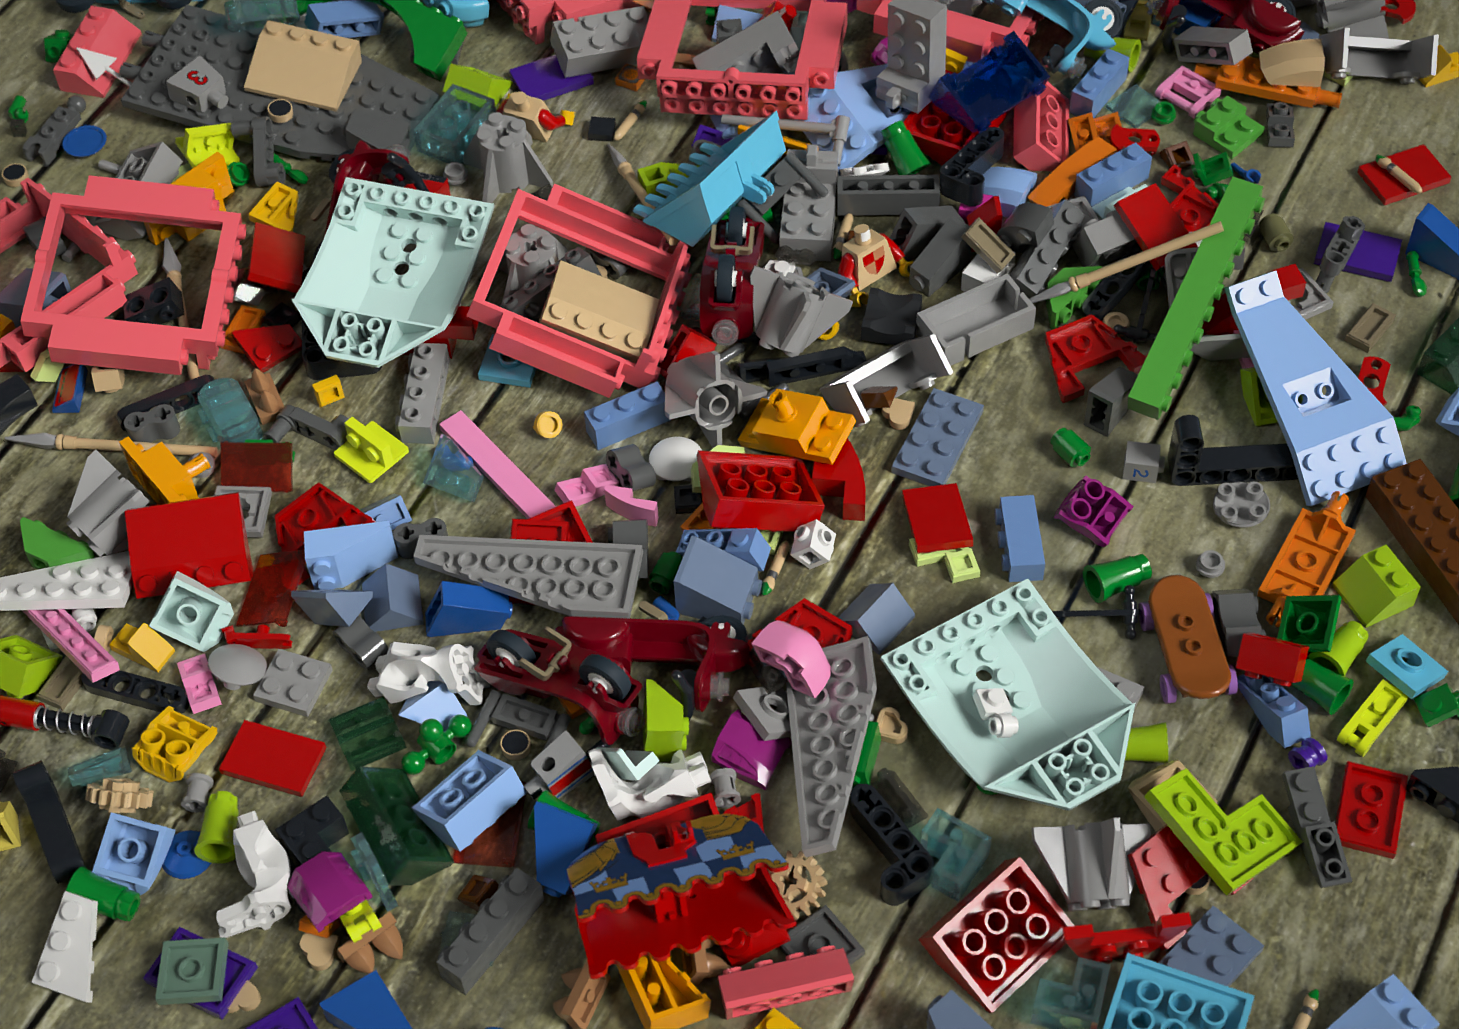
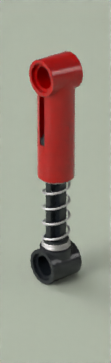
M0 695V725L31 731H38L41 727H45L48 731L58 729L60 733L70 731L73 735L82 733L85 737H90L97 746L108 750H116L120 747L130 723L126 715L111 709H106L101 714L87 717L86 713L81 716L75 715L73 711L71 713H64L61 709L53 711L49 710V707L45 708L42 702Z

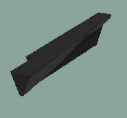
M843 346L795 357L735 361L734 365L738 376L744 382L752 383L767 379L769 387H773L781 383L788 384L850 371L866 362L867 359L864 351H853Z

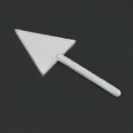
M76 47L96 80L107 71L130 87L132 83L129 80L121 77L119 73L110 68L117 58Z

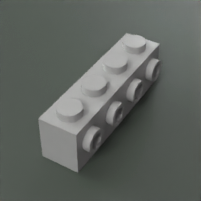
M421 343L414 347L413 353L409 354L408 367L410 371L409 374L404 376L405 395L401 394L399 403L401 414L400 416L397 415L395 419V430L400 432L402 443L434 444L450 364L447 344Z

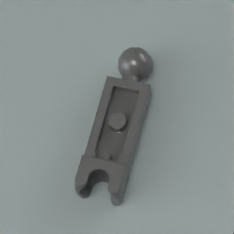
M79 95L71 96L67 101V108L58 106L34 137H29L23 145V153L29 162L41 156L43 165H50L57 156L55 152L62 145L66 134L73 130L81 121L80 113L84 112L86 108V101L83 97Z

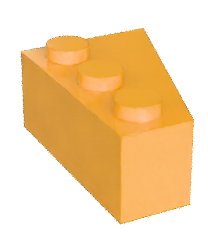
M643 956L639 959V965L632 970H624L616 964L644 1029H679L709 1017L711 999L705 993L702 994L690 982L691 978L685 972L682 973L670 961L671 957L663 962H656L650 956Z

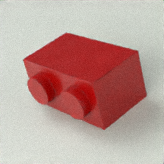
M1253 632L1243 633L1236 668L1245 670L1244 675L1248 677L1262 679L1264 675L1272 677L1275 684L1291 686V683L1302 681L1309 646Z

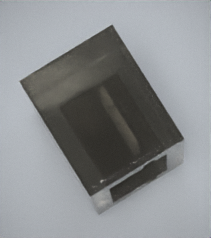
M11 119L10 129L13 136L26 137L27 127L24 120Z

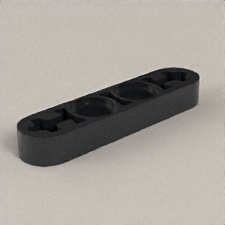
M1136 242L1122 259L1138 254L1143 250ZM1147 261L1134 266L1136 269L1130 275L1122 274L1123 271L1104 278L1084 301L1082 309L1085 316L1092 314L1102 321L1150 268L1151 262ZM1110 286H1119L1117 292L1113 294L1106 293L1107 288ZM1093 307L1096 308V309H1097L1098 307H1100V309H1099L1098 311L1095 310V309L1091 311V309H1092Z
M199 376L121 408L117 412L116 418L122 430L126 431L124 420L133 412H148L155 406L167 404L172 406L177 414L212 400L218 395L219 386L213 376ZM187 395L184 399L175 401L176 398Z
M121 670L94 683L84 673L81 676L86 690L98 696L160 713L168 706L174 708V711L182 714L189 706L185 690L173 684ZM126 681L130 683L129 687L124 691L114 690L115 686L120 682ZM146 689L156 690L151 698L144 699L141 697L142 692Z

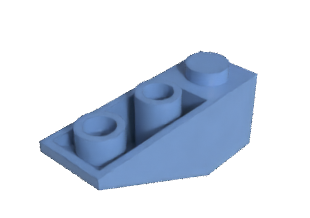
M757 528L692 529L683 531L676 552L684 556L691 536H695L757 567L758 571H764L771 547Z
M1244 674L1237 677L1239 690L1268 734L1280 745L1286 748L1311 737L1308 708L1281 685L1273 683L1271 677L1264 675L1262 679L1248 677Z

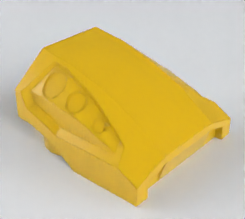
M168 706L150 722L146 731L142 733L140 740L132 748V757L146 772L169 783L182 780L184 773L217 735V728L206 726L174 711L173 707Z

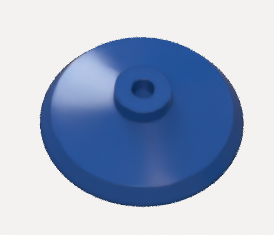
M93 125L74 128L64 137L63 148L68 154L75 157L92 156L98 153L105 145L106 133L100 127Z
M186 830L174 835L162 864L163 870L168 875L178 879L193 878L203 873L210 866L211 863L201 860L194 852L201 831Z

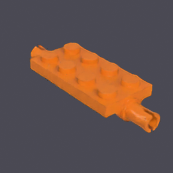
M1248 56L1236 65H1221L1218 68L1197 63L1194 71L1203 78L1214 82L1215 88L1313 108V105L1321 104L1339 109L1343 94L1322 90L1321 87L1270 85L1261 70L1260 58Z
M1334 491L1326 507L1320 511L1311 512L1302 508L1258 590V597L1274 603L1266 616L1269 624L1273 625L1277 617L1278 621L1275 627H1280L1286 596L1324 595L1356 532L1355 529L1345 526L1342 521L1341 514L1349 502V498L1345 493L1342 494L1338 501L1337 498L1340 495V491Z

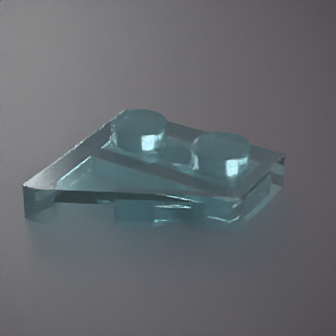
M441 434L423 483L475 502L484 476L449 436Z
M125 746L68 767V776L72 786H86L105 777L110 778L132 772L129 754Z
M362 832L351 838L355 850L350 853L364 882L371 881L387 912L398 907V903L389 889L388 882Z

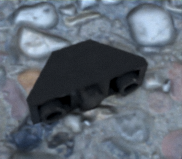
M1459 767L1414 770L1409 778L1406 790L1416 799L1424 801L1437 809L1444 817L1451 818L1459 823Z

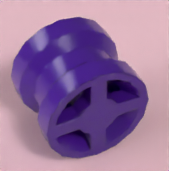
M1311 737L1304 739L1299 748L1295 747L1288 753L1289 761L1295 769L1312 766L1315 768L1316 765L1321 766L1328 760L1323 746Z

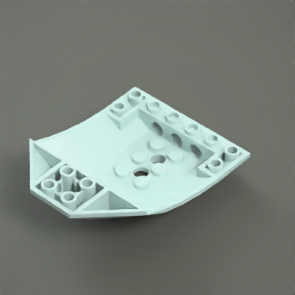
M346 177L322 245L303 284L294 299H292L326 358L379 368L444 331L454 317L474 271L495 207L494 204ZM408 244L417 245L412 252L403 251L404 247ZM399 264H407L409 266L408 272L404 275L395 273V268Z
M1029 579L1014 585L881 656V661L930 731L961 769L982 789L1070 811L1120 782L1135 703L1133 704L1081 650ZM980 670L987 671L992 679L981 681L977 678L976 673ZM976 689H1004L1013 710L1011 715L1015 716L1018 720L1019 728L1016 734L1008 738H997L990 733L989 720H982L973 699Z

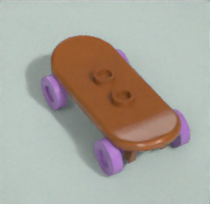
M1182 575L1163 577L1151 589L1148 601L1138 604V609H1140V615L1138 616L1143 631L1153 630L1155 626L1169 673L1160 675V690L1164 703L1176 702V690L1181 692L1182 698L1210 699L1218 697L1223 693L1226 695L1236 694L1238 690L1236 672L1234 667L1227 663L1214 623V606L1210 594L1205 593L1200 585L1189 577Z

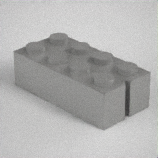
M640 6L578 17L577 22L574 21V18L553 22L550 42L565 78L624 67L626 63L637 65L638 52L649 20L644 7Z
M1007 273L918 312L916 334L918 337L935 334L950 366L963 361L965 354L968 358L1034 329L1036 307L1023 292L1020 293V288Z

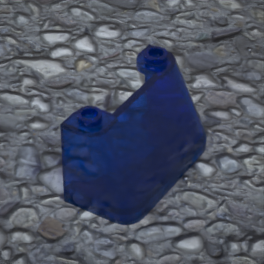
M1014 31L1003 38L1005 42L1002 46L993 47L988 55L957 75L955 72L953 74L948 72L940 77L928 97L936 107L973 133L976 131L982 133L991 125L990 122L1030 96H1039L1047 88L1045 84L1051 76Z

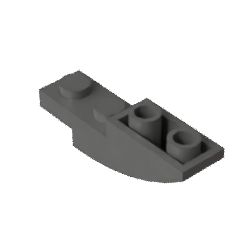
M1314 766L1285 771L1282 774V778L1290 802L1287 808L1295 833L1303 841L1300 844L1301 849L1320 888H1327L1351 883L1352 878L1335 821H1330Z

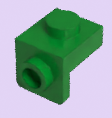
M55 30L54 34L45 37V60L57 63L74 34H69L68 30Z
M1227 152L1203 161L1198 153L1193 154L1195 164L1191 165L1193 174L1196 179H1201L1205 187L1234 176Z
M1447 683L1414 698L1421 716L1428 727L1455 715L1459 717V690L1454 692Z

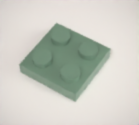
M226 937L163 941L155 997L158 1005L222 1001L229 945Z

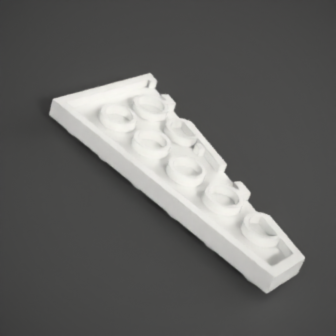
M129 551L0 577V611L125 608L134 584Z

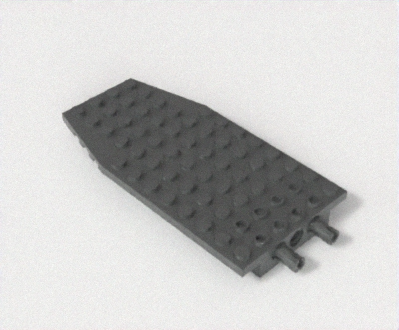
M186 4L165 36L148 30L143 33L142 45L156 48L144 67L123 62V65H121L120 76L134 80L121 99L122 106L192 127L232 123V121H248L254 117L269 116L268 105L279 98L244 90L258 38L264 26ZM361 54L362 62L337 112L289 101L292 104L293 117L284 123L272 121L274 151L298 158L310 159V156H319L322 160L332 161L333 158L350 149L347 146L346 136H343L344 123L349 121L352 112L410 122L411 142L406 153V157H408L440 102L439 94ZM198 56H201L223 77L226 90L225 95L228 96L229 100L222 109L212 105L205 112L200 113L171 100L166 81ZM253 135L234 136L236 140L253 144Z

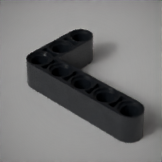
M307 268L306 270L303 271V273H302V284H303V282H304V280H305V278H306V276H307V274H308L310 268ZM302 318V358L310 379L324 380L336 374L338 378L371 375L381 370L382 366L376 368L326 358Z
M1183 415L1174 422L1167 459L1172 483L1177 486L1299 479L1287 443L1203 448L1204 440L1197 416Z

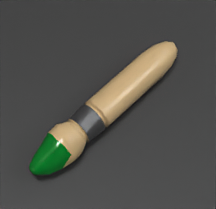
M646 100L634 106L631 113L615 131L614 140L622 139L639 116L644 113L647 105Z
M1376 155V162L1381 168L1386 169L1412 192L1422 193L1421 186L1397 165L1392 163L1388 157Z
M847 214L843 219L836 244L833 246L834 259H839L842 256V246L847 242L848 233L853 223L852 214Z
M788 541L782 542L777 549L766 578L762 582L761 594L763 596L768 595L774 589L775 581L789 552Z
M1318 989L1310 991L1305 996L1303 1007L1292 1029H1307L1313 1012L1318 1007Z

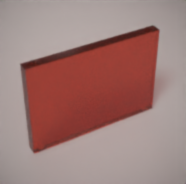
M221 442V486L270 487L271 491L292 492V443Z

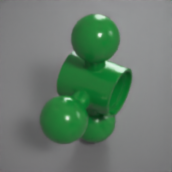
M462 714L453 716L449 720L448 729L443 732V726L438 720L433 718L424 720L419 727L420 735L417 738V744L422 750L406 753L401 761L402 769L409 775H417L423 771L425 760L429 757L436 764H443L448 761L456 751V745L451 739L454 737L463 738L469 734L472 728L470 719Z

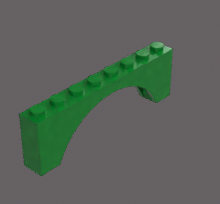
M335 0L276 1L282 8L301 16L307 12L308 4L326 3ZM364 0L383 6L397 15L406 24L414 45V64L420 73L441 81L468 34L463 26V21L455 16L447 17L443 15V12L436 7L431 6L428 8L419 0Z

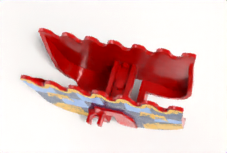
M715 814L692 821H685L683 824H680L679 821L665 824L667 848L661 850L658 849L654 837L645 832H630L624 836L603 841L589 848L571 862L567 868L569 884L576 900L574 911L588 961L590 979H598L605 976L607 968L612 964H617L624 970H632L639 965V959L643 956H650L653 961L663 962L670 957V951L673 948H681L685 953L689 954L696 953L702 948V942L707 939L713 940L717 945H727L731 943L733 934L737 931H742L749 937H757L764 932V926L768 923H773L781 929L794 927L796 920L768 870L774 873L786 871L789 868L787 861L774 848L757 823L747 817L733 814Z

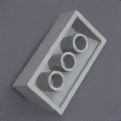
M163 142L130 150L116 178L171 184L179 174L178 169L183 161ZM94 217L90 223L92 226L97 225L103 233L126 241L142 238L147 233L144 222Z

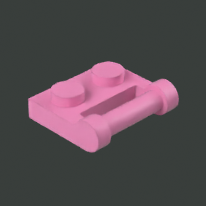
M1181 66L1159 85L1155 92V97L1160 100L1166 99L1188 112L1189 116L1195 119L1201 110L1206 109L1221 95L1222 89L1215 88L1214 83ZM1173 89L1196 103L1193 104L1170 90Z

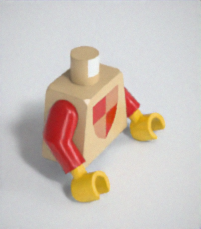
M524 92L508 93L507 98L497 107V112L502 115L524 120L526 130L532 138L546 143L554 129L563 127L565 124L573 125L575 112L561 110L560 115L554 116L543 100L527 96Z
M866 224L857 225L854 228L855 237L843 244L842 259L838 268L839 275L855 281L856 285L852 289V295L849 300L853 301V307H861V303L867 304L869 295L864 291H859L896 269L897 262L900 265L899 272L904 277H910L907 267L913 264V261L907 262L904 256L906 255L893 240L884 233H877L869 229V226Z

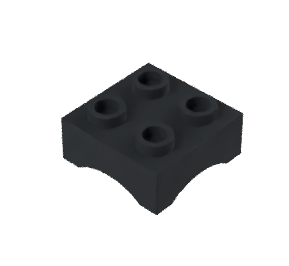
M870 287L866 312L861 326V340L897 345L903 341L915 339L917 313L921 312L922 294L896 295L879 288Z

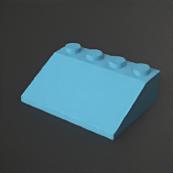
M1127 953L1103 1029H1245L1254 995Z

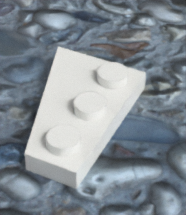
M64 892L32 983L81 1001L92 1003L93 991H90L91 973H94L92 947L93 941L96 940L98 901L72 892Z

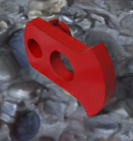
M1385 0V5L1392 4L1397 9H1389L1386 6L1381 7V10L1385 11L1384 16L1398 19L1402 24L1409 22L1414 17L1416 11L1414 0Z
M1118 124L1112 128L1109 141L1117 149V152L1136 143L1130 141L1129 137H1137L1141 140V142H1137L1140 147L1148 154L1150 151L1151 155L1156 154L1160 137L1155 129L1123 128Z
M1364 357L1358 379L1363 384L1366 377L1377 379L1379 386L1373 389L1368 388V390L1385 406L1387 401L1383 397V391L1391 364L1379 357Z

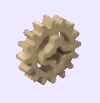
M105 777L101 783L93 782L92 784H87L85 800L90 803H98L100 805L99 809L112 813H136V809H139V807H152L154 791L149 790V788H140V782L132 781L129 778Z
M787 851L785 860L789 868L786 871L776 873L769 871V874L795 920H798L799 912L803 911L809 916V907L811 905L816 908L820 907L816 899L817 897L826 896V893L820 887L827 885V880L821 876L824 870L820 865H817V861L812 856L807 858L800 851L797 857H795L791 851ZM806 870L809 871L811 875V882H808V880L806 879Z

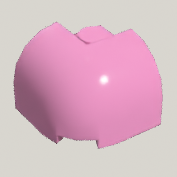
M776 620L769 623L752 642V646L760 661L784 671L794 690L816 698L830 678L831 666L819 642L806 630L784 621Z

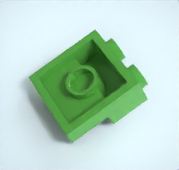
M1227 95L1222 100L1219 98L1215 99L1207 112L1201 110L1196 115L1193 135L1219 152H1227L1229 158L1233 159L1262 136L1265 127L1246 116L1247 107Z

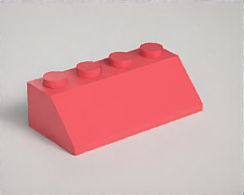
M91 6L53 69L60 91L105 98L116 77L105 71L96 80L76 47L117 58L110 68L119 73L121 65H123V62H126L141 36V31L115 10Z
M1038 73L1015 87L1013 158L1029 171L1053 172L1062 162L1069 158V99Z
M834 945L817 949V954L804 956V953H795L786 956V961L773 964V960H764L755 963V968L742 971V967H733L724 970L723 975L718 976V985L726 1020L772 1010L773 1007L776 1009L850 992L854 977L844 948L835 949Z

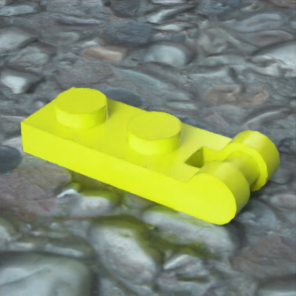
M1383 679L1337 737V741L1343 745L1349 744L1355 748L1357 754L1364 757L1375 740L1406 703L1408 696ZM1358 730L1365 734V736L1361 739L1354 732Z
M367 900L340 916L354 943L361 940V935L371 929L376 931L382 927Z

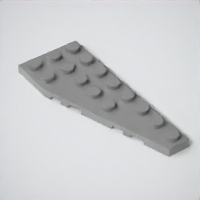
M419 535L413 557L415 564L568 616L630 618L643 557L642 545Z
M868 636L822 648L831 666V673L825 687L816 698L792 689L786 677L801 844L805 857L835 851L837 848L877 691L872 646Z

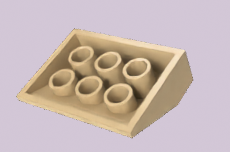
M268 20L258 38L244 90L337 112L362 62L360 43L358 40Z
M560 260L538 323L636 363L643 348L647 347L659 299Z

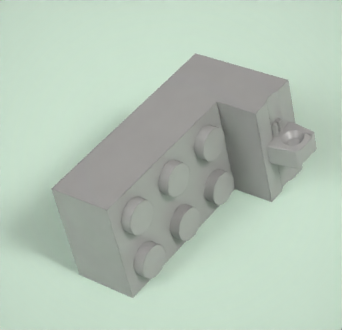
M892 0L888 4V67L876 77V97L885 100L886 107L895 109L900 106L919 113L945 89L947 5L934 0Z
M776 11L695 56L692 60L697 70L726 71L728 68L734 67L739 72L772 74L783 72V74L795 75L800 51L781 15Z
M808 144L807 150L788 149L787 155L792 152L829 192L826 197H820L801 177L784 194L779 238L780 259L831 262L837 202L838 152L818 151V145Z

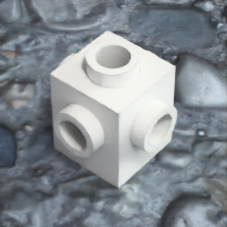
M817 519L797 527L794 533V542L790 555L809 569L830 561L834 550L833 545L836 534Z

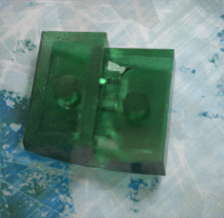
M384 697L328 719L351 771L407 748Z

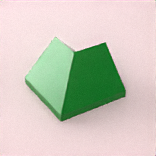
M1340 595L1286 596L1277 639L1309 646L1308 652H1331L1342 597Z

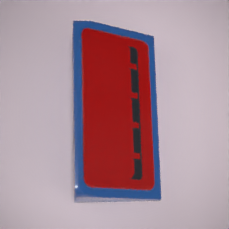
M71 364L61 370L52 408L53 413L80 412L88 374L86 365Z

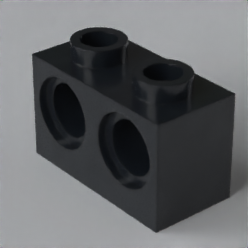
M169 277L125 295L127 301L124 303L126 321L161 325L185 315L182 292Z

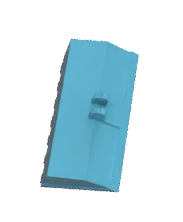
M777 110L721 147L703 143L700 146V150L711 155L710 157L692 153L689 156V160L700 166L696 167L691 164L681 163L678 166V170L689 175V177L671 173L667 180L678 187L675 188L660 183L656 187V191L667 196V198L648 194L645 197V202L656 208L652 209L638 204L634 207L633 212L644 217V223L654 226L694 247L712 229V224H717L730 211L731 207H734L743 197L756 202V204L764 203L767 199L766 197L772 195L775 191L774 185L764 177L786 151L778 123L779 116Z

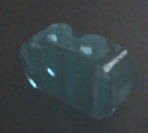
M230 0L224 3L227 27L233 31L264 28L268 20L287 25L300 20L297 0Z
M219 378L210 381L202 387L197 397L201 409H198L197 413L203 425L209 424L210 427L207 428V431L213 443L218 441L221 449L226 453L242 454L245 453V440L262 439L263 433L258 417L238 381L231 378Z

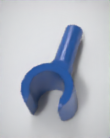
M1235 162L1231 164L1232 169L1240 174L1245 181L1259 183L1261 174L1258 170L1250 169L1246 171Z

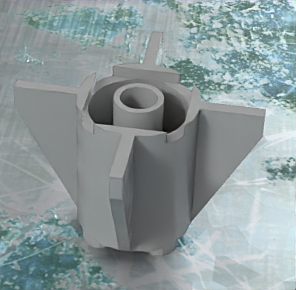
M1311 0L1317 6L1318 13H1315V20L1318 27H1322L1329 32L1350 28V36L1389 39L1384 17L1385 11L1381 10V7L1386 6L1385 0Z
M498 112L490 114L488 120H485L478 128L462 156L463 164L483 170L485 182L482 202L493 203L499 193H512L511 189L518 187L522 190L528 184L550 191L553 187V180L531 148L533 144L532 136L527 132L525 121L522 119L502 115Z
M533 224L523 225L521 230L516 231L510 236L498 266L499 270L508 274L503 299L513 295L527 281L533 280L543 273L546 267L558 262L569 250L548 231L536 228Z
M755 265L750 273L751 285H754L753 314L755 333L760 338L759 344L767 349H774L776 347L784 350L783 352L790 357L799 356L805 348L850 311L853 304L852 300L829 293L824 287H821L819 291L814 287L815 282L804 277L802 269L796 266L793 273L787 272L786 277H784L783 272L777 274Z
M711 351L684 358L672 363L668 367L665 387V416L669 420L687 415L698 423L710 445L714 448L717 445H722V429L733 422L731 419L736 413L739 415L743 402L766 397L767 391L763 387L728 378L721 372L720 354L716 351Z
M95 449L86 459L67 515L70 520L66 524L79 537L85 534L90 539L87 542L88 546L101 557L104 553L111 555L129 549L125 511L127 509L145 507L150 501L128 479L122 477L119 480L118 477L121 473Z
M1112 818L1102 822L1084 823L1085 825L1079 826L1078 829H1075V824L1061 827L1031 828L1032 841L1066 898L1069 911L1087 910V908L1110 910L1117 909L1116 907L1130 906V894L1135 883V877L1127 855L1151 837L1150 824L1120 823V818Z

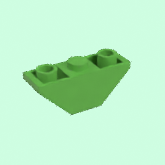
M1102 267L1063 268L1047 283V289L1068 281L1070 277L1089 273ZM1103 279L1090 283V285L1082 289L1079 288L1077 292L1070 291L1064 295L1046 299L1050 328L1053 330L1062 323H1067L1072 313L1078 308H1082L1084 301Z
M22 517L20 520L24 550L33 568L39 570L95 558L93 550L85 541L79 540L78 542L71 539L63 531L49 529L38 520L32 521L25 517Z

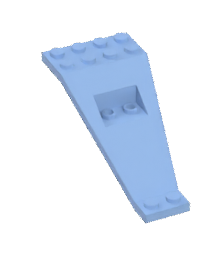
M990 54L989 57L986 56L981 65L967 61L962 75L994 84L1001 78L1002 68ZM888 64L837 72L834 89L809 88L808 119H794L795 121L831 124L832 120L839 115L850 118L847 140L843 146L841 163L838 167V176H841L840 169L854 167L875 149L884 145L886 141L881 131L895 122L901 120L904 122L911 113L910 110L900 106L896 107L899 108V111L893 113L894 109L885 106V100L876 97V77L888 67ZM803 131L812 144L818 145L819 151H833L834 142L829 134Z
M1270 271L1224 288L1232 316L1292 454L1306 506H1313L1329 500L1334 491H1340V495H1342L1343 493L1369 485L1372 476L1407 464L1394 417L1283 295L1277 271ZM1323 386L1326 387L1325 395L1322 393ZM1299 395H1301L1303 398L1301 404H1299L1298 402Z

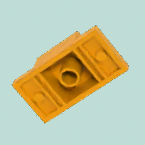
M218 151L171 183L172 185L214 189L215 200H219V211L225 212L226 208L223 199L234 192L224 156ZM144 222L149 240L155 246L175 232L189 242L206 230L203 228Z
M776 388L769 399L761 398L739 436L738 442L741 447L833 465L856 420L852 414L829 410L821 396Z
M129 436L119 441L132 476L157 505L199 498L192 478L211 468L208 460L202 453L182 465L162 441L146 451L140 443L135 444Z

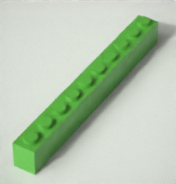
M1232 176L1210 223L1212 225L1221 221L1224 231L1202 240L1128 395L1127 409L1159 420L1162 411H1168L1172 402L1170 394L1173 388L1176 390L1179 388L1182 381L1183 366H1189L1193 357L1191 349L1194 343L1197 345L1200 343L1204 329H1202L1204 321H1210L1214 312L1212 304L1215 299L1220 300L1225 287L1222 283L1225 277L1230 278L1235 266L1233 259L1235 255H1241L1245 245L1243 238L1245 234H1251L1255 224V219H1253L1255 212L1260 213L1265 202V198L1262 197L1263 186Z

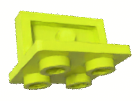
M231 123L185 129L184 137H177L175 140L176 145L192 168L217 151L224 156L226 166L233 162H240V158L233 150L234 136L231 132Z
M351 417L344 423L348 441L334 451V456L368 483H373L409 453L408 446L374 421L364 426L354 417Z

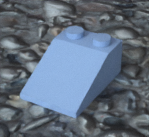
M390 521L304 531L305 561L314 590L344 588L382 567L385 563L398 558Z
M1393 974L1370 990L1327 1029H1438L1440 1023Z

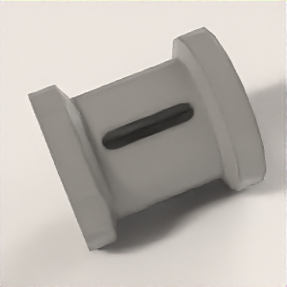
M732 768L713 771L710 777L711 783L714 784L716 795L714 796L716 806L729 808L737 805L741 800V796L736 791V771Z
M202 773L189 774L186 778L188 785L187 793L181 800V806L191 812H205V807L208 803L206 801L208 791L213 787L214 780Z

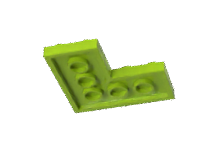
M1187 768L1152 788L1144 796L1226 896L1289 854L1303 842L1262 794L1227 816Z

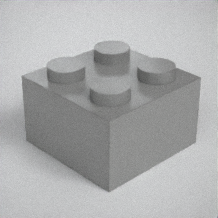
M1114 210L1108 213L1105 219L1100 221L1093 219L1085 223L1082 231L1077 234V239L1072 247L1083 267L1103 266L1123 257L1137 241L1118 212Z

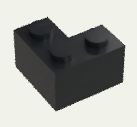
M327 795L275 829L282 847L297 867L321 852H332L329 847L349 834L344 816Z

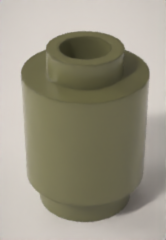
M1274 213L1268 214L1261 219L1259 223L1260 233L1270 250L1274 252L1287 250L1292 244L1294 236L1284 219Z

